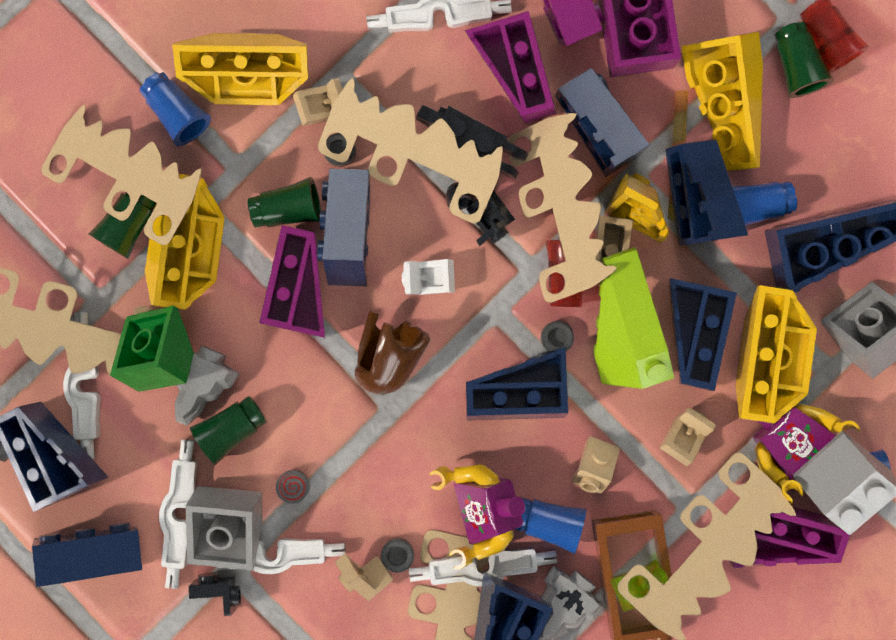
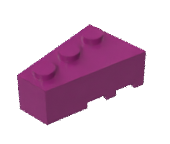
M543 0L545 4L543 10L559 45L568 46L603 30L600 23L603 21V15L596 2L593 3L592 0Z
M529 11L465 30L469 39L525 123L557 114Z
M284 225L281 226L259 321L260 324L325 338L315 232Z
M793 507L796 516H790L784 512L770 514L771 534L755 530L757 552L753 565L764 564L765 566H776V563H797L798 565L841 563L850 537L849 534L825 515ZM729 561L733 568L744 567L742 564Z

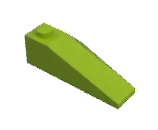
M633 247L602 258L604 266L613 265L617 269L600 282L599 288L601 300L599 316L596 319L598 331L593 355L601 383L644 389L673 379L674 373L668 348L637 249Z

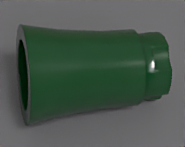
M806 22L791 23L775 33V39L778 44L777 50L782 62L789 98L809 95L827 87L834 81L822 60L812 33L808 31Z
M312 177L275 190L261 192L260 195L248 198L250 219L254 227L267 226L270 228L301 222H320L321 203Z
M127 192L125 194L121 193L112 206L115 211L122 212L127 209L130 203L129 194ZM141 194L126 220L121 221L107 213L88 235L129 259L133 247L150 218L151 210H153L156 202Z
M248 396L240 403L237 401L209 419L191 426L190 431L205 455L214 465H217L231 450L257 432V428L265 424L267 419L253 398Z

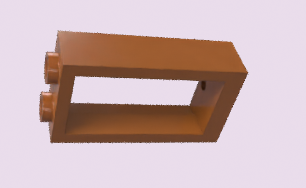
M652 510L592 520L611 639L672 640V636L656 628L654 625L621 630L606 539L608 536L652 529L661 583L664 585L670 579L672 573L662 514Z

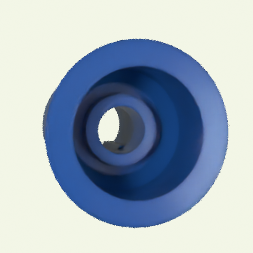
M156 72L150 75L139 89V92L146 99V104L156 114L176 146H184L194 141L207 129L211 122V116L196 105L176 82L169 79L164 72Z
M790 182L732 186L745 226L764 220L780 218L784 214H791L797 209L795 187Z
M522 498L525 503V511L521 515L523 524L515 530L525 531V535L539 538L575 554L587 509L565 507L536 499L532 502L529 499Z

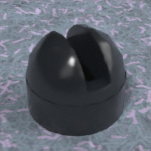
M454 182L447 188L446 201L448 207L458 187V182ZM467 193L460 197L458 201L460 210L468 208L473 203L472 194Z

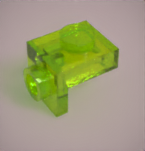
M656 559L649 561L644 566L663 585L668 581L665 570L660 568ZM628 572L616 575L610 580L623 612L635 609L618 591L619 582ZM636 575L629 580L628 591L633 597L643 598L649 593L650 584L644 576Z

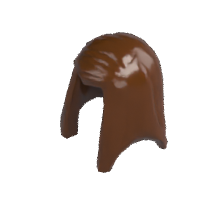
M370 310L359 345L357 366L354 370L355 378L368 392L386 395L397 391L409 379L424 353L430 337L421 328L411 327V323L408 321L403 322L394 329L392 324L384 322L382 329H379L376 326L379 314Z

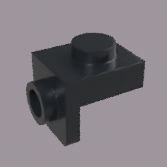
M494 190L480 221L476 223L484 233L476 240L479 246L489 240L492 244L501 240L509 233L506 227L515 220ZM478 199L466 209L469 214H473L478 210Z
M204 573L198 575V579H195L188 585L189 599L223 597L224 616H231L236 611L237 606L241 605V588L239 585L235 586V576L218 578V573Z

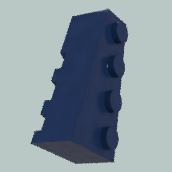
M889 200L764 230L776 288L793 290L796 293L801 288L827 277L828 274L857 262L859 258L896 241V200Z

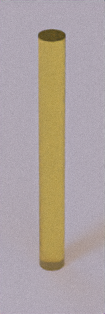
M685 90L675 92L672 147L686 143L689 92ZM670 186L668 220L675 221Z

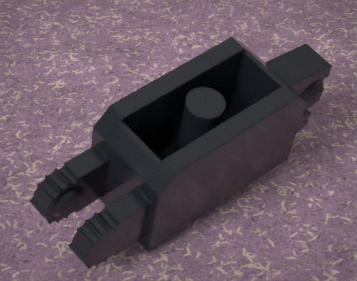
M422 105L416 115V120L428 127L442 118L454 132L458 148L460 149L466 142L473 140L479 157L491 155L496 148L501 146L503 152L517 160L525 161L528 156L526 151L506 141L507 136L450 106L447 109L440 107L437 112ZM501 161L500 173L509 178L516 179L519 172L513 166Z

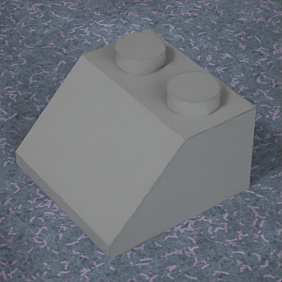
M872 281L821 320L824 328L848 359L872 379L896 362V299Z
M843 430L793 474L794 479L801 484L802 489L821 512L849 535L896 497V478L893 472Z
M198 486L186 504L187 564L253 570L263 521L262 492Z

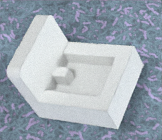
M454 260L405 261L402 272V284L405 287V293L409 295L455 293Z

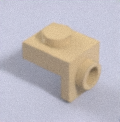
M339 78L332 79L325 86L295 92L293 98L303 126L327 121L334 101L343 90Z
M687 408L674 419L660 449L685 466L693 463L705 437L714 431L716 425L708 420L702 412Z
M589 436L584 446L578 470L573 475L572 483L579 485L581 489L590 493H603L612 481L620 447Z
M346 554L335 561L341 572L338 578L342 585L349 592L357 591L368 601L393 580L390 572L378 556H375L363 567L359 566Z

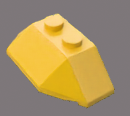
M211 33L172 44L176 78L183 83L186 82L213 104L280 105L309 77L307 44L280 34Z
M179 174V179H183L189 175ZM203 178L199 179L194 199L171 241L166 245H161L149 238L145 277L150 303L153 306H175L178 309L186 310L193 301L199 298L216 282L225 217L208 190V186ZM160 215L153 222V232L157 236H164L171 229V220L167 215Z
M757 286L744 319L735 386L739 418L775 423L808 395L817 328L806 310L797 300L793 290Z

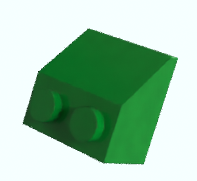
M170 306L126 316L110 373L111 377L138 392L187 383L194 352L178 308Z

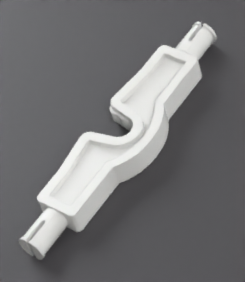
M420 0L417 4L387 7L386 14L366 15L368 30L388 27L390 33L430 31L433 28V13L436 10H442L445 13L448 27L456 28L473 23L489 22L492 19V15L512 13L511 0L492 2L490 0Z
M88 312L73 313L74 322L88 325ZM99 365L92 370L81 373H71L68 367L64 376L63 389L65 398L72 408L73 438L80 440V446L92 459H95L94 439L100 437L101 396L97 392H83L80 389V383L83 380L97 378L100 373Z
M180 440L179 459L172 462L169 493L163 499L159 512V522L164 533L161 566L167 567L165 588L168 589L170 587L171 589L179 588L180 569L187 565L186 520L178 519L175 516V509L186 508L187 502L196 490L198 462L192 460L195 440Z
M284 538L280 539L277 543V558L271 560L266 556L264 542L259 540L253 571L261 574H277L289 569L292 565L322 564L325 562L326 557H338L346 554V550H340L345 549V542L325 544L324 539ZM217 567L218 570H229V569H233V568Z
M532 547L505 549L500 553L489 556V568L484 572L503 579L505 576L535 573L538 570L537 566L557 564L556 551L535 553ZM462 555L430 560L429 566L409 568L410 582L431 579L432 585L464 581L473 586H482L484 572L477 569L475 558L469 566L462 569H454L455 566L463 563Z

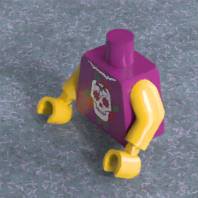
M797 404L775 423L758 421L763 427L754 435L753 439L757 443L755 454L759 469L782 489L783 496L790 504H793V499L787 494L788 490L795 489L803 496L802 486L794 479L793 474L836 436L833 433H840L842 430L845 432L849 428H853L860 433L861 430L854 421L842 422L841 418L822 408Z
M482 464L455 467L454 471H451L446 466H439L430 472L429 475L438 474L442 478V481L431 485V488L434 490H440L451 481H456L453 485L469 545L473 544L471 549L462 546L450 552L449 556L459 553L463 557V563L455 566L454 569H462L469 566L476 557L478 560L504 551L514 537L513 530L522 526L523 520L521 515L525 511V503L521 497L516 496L511 480L498 477L495 472Z

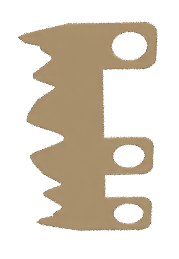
M353 78L350 79L333 103L318 144L320 153L338 162H346L349 159L358 135L377 144L368 167L371 177L394 186L398 184L408 159L458 181V187L449 206L450 212L468 222H479L499 178L503 153L502 146L496 148L491 155L488 154L484 157H479L473 140L466 142L459 149L454 132L442 118L433 123L422 134H417L413 105H395L380 113L378 97L374 96L360 103L356 93H354L355 82ZM332 133H340L346 139V149L340 154L332 153L327 147V138ZM390 156L396 161L397 171L393 176L384 177L378 172L377 162L381 157ZM469 193L477 197L479 208L475 213L465 214L459 209L458 201L462 195Z
M84 104L63 127L42 165V174L56 183H62L67 178L77 158L85 161L116 179L104 202L103 208L105 212L124 221L130 216L141 194L156 202L157 205L144 227V233L147 237L161 245L168 244L194 199L201 176V168L196 170L190 177L187 176L183 179H179L176 162L162 170L161 154L154 142L148 143L135 155L129 157L130 129H116L101 136L102 121H98L88 127L85 126V119L83 118L85 113ZM57 155H63L67 161L65 170L59 175L52 174L49 168L51 160ZM125 191L130 196L129 206L126 210L117 212L112 207V199L116 193ZM160 215H167L171 220V229L164 236H157L153 232V222Z
M577 113L548 117L511 135L507 139L508 142L514 144L518 138L527 137L531 142V150L525 161L517 160L509 155L512 165L520 166L540 156L545 177L521 187L519 198L523 214L528 218L553 209L565 262L547 268L539 275L544 300L549 303L592 288L617 269L613 265L604 266L603 263L596 261V256L604 242L600 239H590L591 233L598 224L601 204L575 199L577 193L593 175L584 163L569 158V155L576 149L578 142L564 137V133L568 128V124L575 119ZM533 188L541 189L544 194L543 203L536 209H531L526 204V195ZM555 272L562 274L565 279V286L558 294L550 293L546 287L547 278Z
M0 268V274L5 275L10 281L9 290L5 294L0 295V345L3 349L8 348L17 338L24 353L33 362L41 365L57 348L64 346L71 373L92 370L103 361H106L107 371L110 376L121 337L120 333L70 321L77 292L73 287L48 281L43 284L35 311L13 306L12 303L18 286L19 276L12 270ZM54 289L62 290L68 296L67 306L59 311L50 309L46 304L47 294ZM138 306L134 309L133 315L156 309Z
M742 453L733 454L719 470L720 480L740 498L726 515L703 495L696 496L680 515L681 522L702 542L670 579L663 585L645 567L635 565L618 584L619 593L650 623L677 640H685V635L680 628L682 626L681 616L701 614L696 597L715 598L731 591L722 561L729 560L745 566H752L757 552L755 530L766 534L772 533L771 513L784 512L790 516H796L795 510L783 496L779 486ZM743 463L749 468L750 478L745 484L737 485L730 480L728 472L733 464ZM699 505L706 506L712 513L711 523L704 528L696 527L690 519L692 509ZM636 575L644 576L650 584L649 593L643 598H635L628 591V582Z
M429 530L424 535L420 558L426 564H429L430 560H434L429 555L427 548L429 542L435 538H441L448 544L449 550L444 558L461 555L456 553L449 556L450 552L462 546L471 549L473 544L469 545L467 537ZM476 557L477 569L484 572L482 567L488 563L489 557L478 560ZM464 581L447 583L446 590L417 585L411 593L408 614L414 619L438 624L435 640H473L466 635L464 628L477 624L481 595L477 588L482 586H473ZM423 593H429L436 599V608L430 614H422L416 608V599Z

